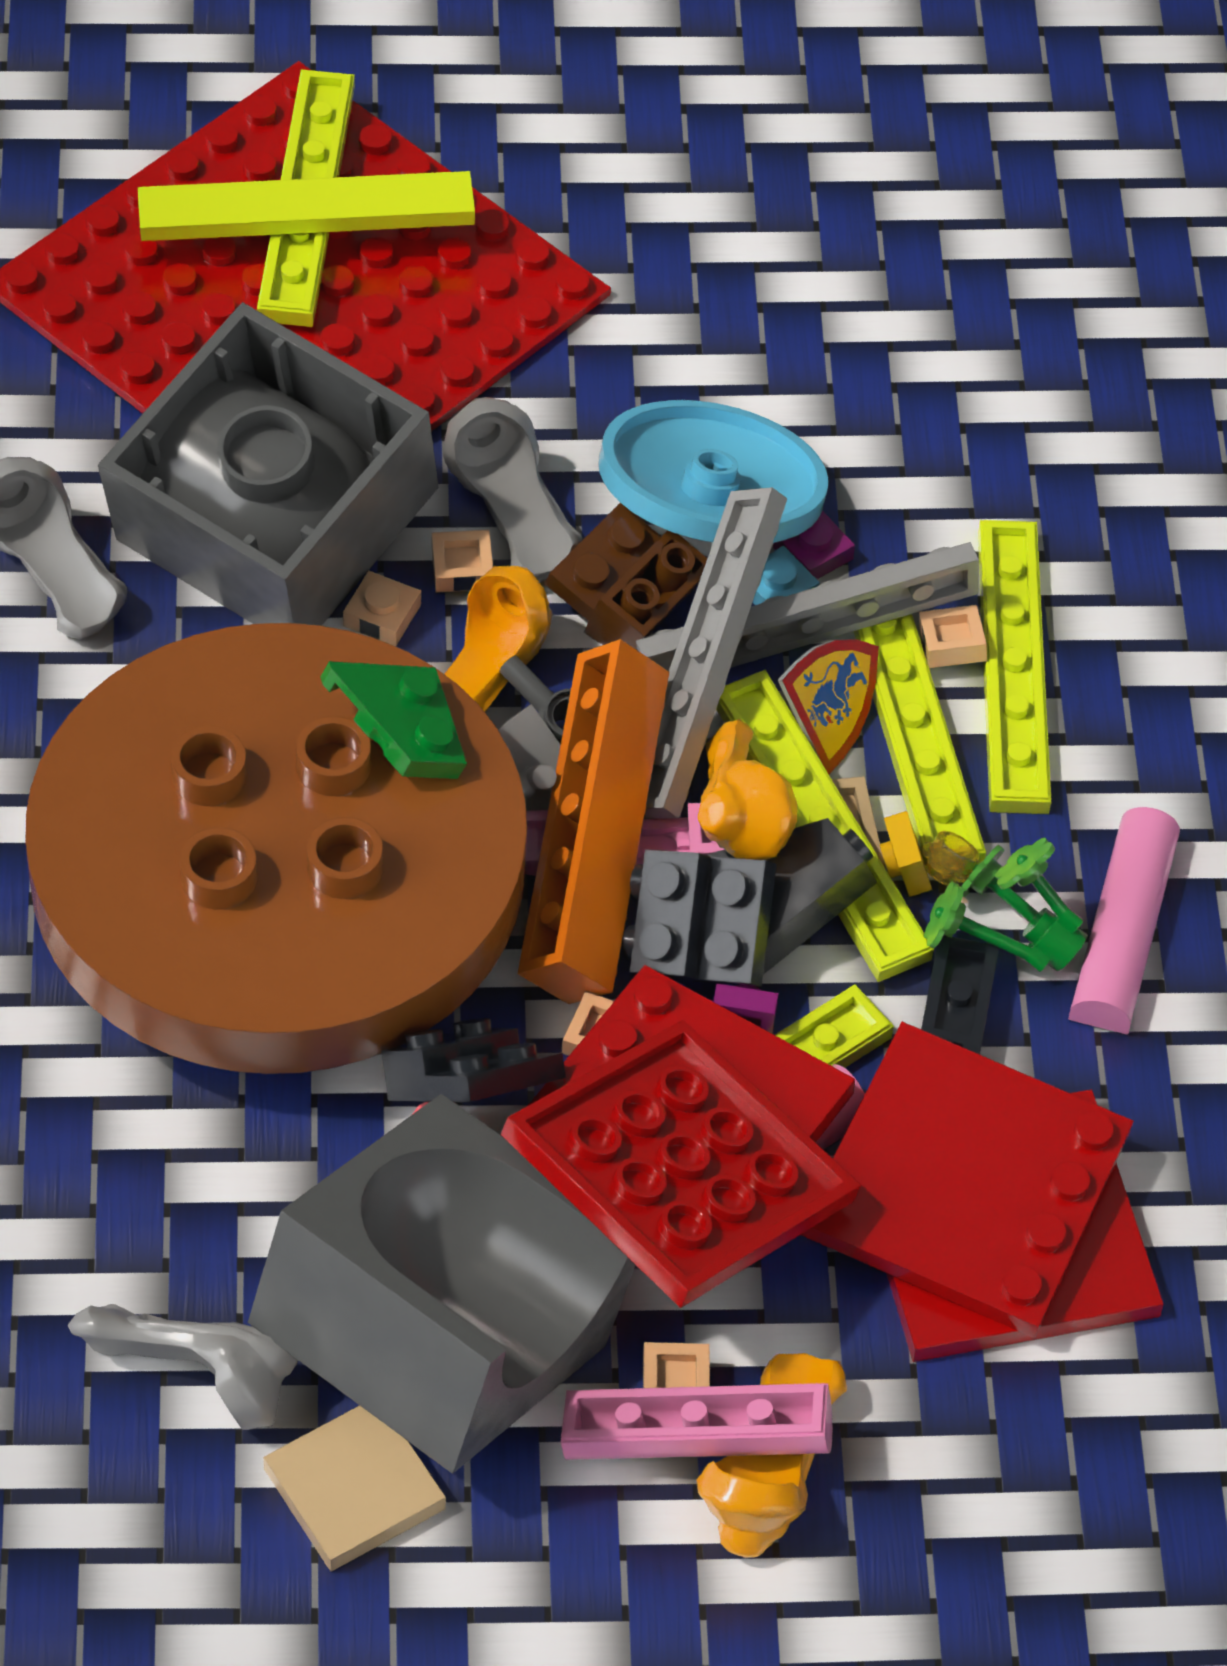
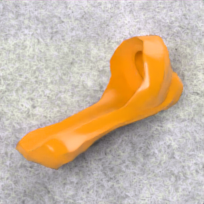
M494 566L484 576L474 582L467 597L468 613L464 647L444 673L476 701L485 713L503 687L509 682L499 672L501 666L514 655H517L527 665L538 654L547 637L548 630H550L553 614L549 607L545 589L534 574L525 567Z
M740 719L728 721L706 743L709 781L701 795V804L697 816L706 837L711 841H716L720 848L725 849L735 858L770 859L776 857L779 851L786 845L797 823V801L791 783L784 776L756 760H746L749 743L754 733L749 725Z
M806 1353L775 1355L768 1362L760 1379V1385L828 1383L831 1405L847 1391L845 1372L840 1361L819 1359ZM815 1454L726 1456L716 1463L712 1461L707 1464L703 1472L696 1479L698 1494L706 1502L710 1512L719 1520L720 1544L728 1552L744 1558H755L763 1554L775 1540L783 1537L789 1524L806 1509L808 1493L805 1481Z

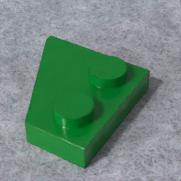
M328 662L320 676L323 686L329 692L340 688L358 709L353 720L369 738L381 746L383 755L402 777L459 778L467 762L435 667Z

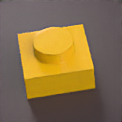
M907 811L884 818L890 841L881 843L880 848L889 876L891 878L902 876L909 897L933 890Z

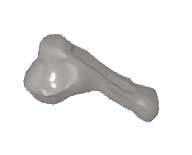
M484 397L477 398L467 404L448 422L442 451L448 469L457 477L465 489L483 498L499 531L508 540L511 552L510 566L528 568L539 582L547 580L549 573L583 539L581 534L567 522L563 512L546 488L538 472L539 445L531 419L518 406L506 400Z
M6 457L0 459V551L20 558L41 590L52 599L56 610L58 631L77 639H83L101 631L127 602V587L124 582L106 569L101 560L83 541L71 521L70 499L59 474L51 466L31 457Z
M108 1304L101 1307L90 1305L76 1313L68 1324L73 1335L81 1337L94 1351L101 1354L113 1356L131 1354L169 1360H193L203 1364L215 1375L216 1391L242 1430L272 1427L274 1425L282 1381L291 1374L299 1361L277 1345L271 1337L262 1334L253 1326L237 1322L197 1323L167 1320L145 1313L135 1315L116 1304Z

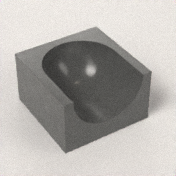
M243 302L98 464L116 540L252 624L296 623L322 626L439 488L428 411Z
M440 1094L281 1210L248 1323L262 1334L271 1337L277 1345L453 1474L606 1347L635 1264L506 1139L449 1098Z

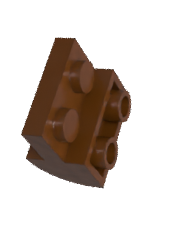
M619 503L549 573L545 585L589 621L584 633L602 645L621 639L633 648H637L636 641L647 638L699 585L707 557L677 533L667 530L661 536L632 511Z

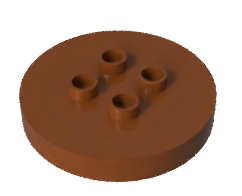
M262 623L221 628L192 635L164 645L132 661L92 690L67 716L47 746L30 788L26 810L25 843L34 912L42 937L53 960L71 986L93 1009L109 1022L142 1043L171 1056L200 1065L249 1073H302L359 1062L379 1055L383 1050L395 1048L406 1043V1034L429 1030L449 1016L472 995L491 972L504 951L516 924L523 897L527 839L526 804L520 775L511 752L494 723L476 701L457 683L438 669L436 670L467 762L458 779L402 777L383 755L381 746L369 738L353 720L358 712L357 707L340 688L329 692L323 686L320 678L329 661L418 667L434 666L391 644L352 631L320 625Z

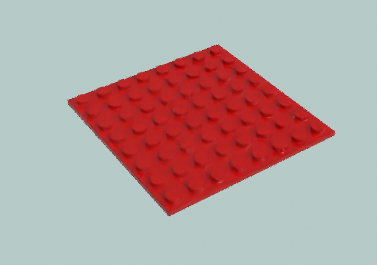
M300 61L296 62L0 268V303L143 414L242 302L257 310L270 235L141 241L138 187L281 180L301 69H311ZM352 100L339 177L451 172ZM473 187L475 225L329 232L313 327L280 324L428 411L431 432L611 295L610 286Z

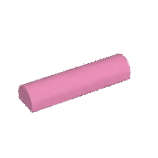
M1137 807L1126 811L1121 818L1068 1020L1126 1035L1129 1033L1180 834V827L1177 821L1161 810Z
M828 1383L566 1390L560 1443L566 1460L827 1454L831 1452L833 1430Z

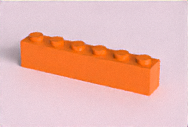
M621 639L577 655L556 766L557 778L552 787L517 973L567 1004L580 1002L585 991L597 996L613 993L624 926L627 920V909L631 892L630 878L637 864L638 847L646 812V802L670 673Z

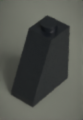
M828 818L796 827L786 845L779 851L776 857L766 859V861L777 865L763 975L877 883L866 864L874 856L851 828L842 835ZM725 849L707 854L710 857L735 858Z

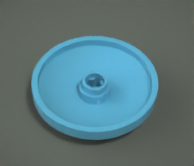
M659 401L643 404L623 412L605 430L598 461L599 472L607 489L630 511L663 529L707 542L714 541L731 491L773 487L787 498L779 529L773 540L774 543L795 537L809 529L818 520L822 512L828 489V475L822 460L796 434L780 424L755 413L728 405L704 401Z

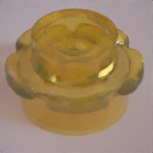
M940 831L932 843L926 842L922 846L923 856L929 858L925 864L926 871L931 877L944 885H949L951 882L964 883L980 859L977 849L969 841L950 831Z

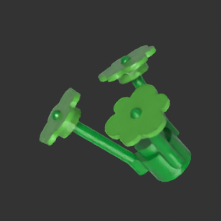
M1041 838L1032 845H1026L1018 849L1009 857L1007 864L1003 867L997 860L1005 850L1000 845H997L980 864L973 866V872L961 887L959 884L951 882L947 886L945 893L941 894L934 903L930 913V922L924 932L927 946L935 948L940 943L943 935L952 937L960 929L1024 959L1039 972L1047 964L1055 971L1063 969L1076 956L1088 936L1080 928L1084 920L1066 906L1042 875L1048 868L1046 860L1055 851L1053 844L1046 838ZM1016 883L1019 886H1026L1032 883L1054 913L1047 908H1043L1040 912L1036 911L1009 887ZM990 888L1029 922L1022 935L1030 942L1027 946L965 917L966 905L961 902L962 897H966L972 889L979 895H982Z

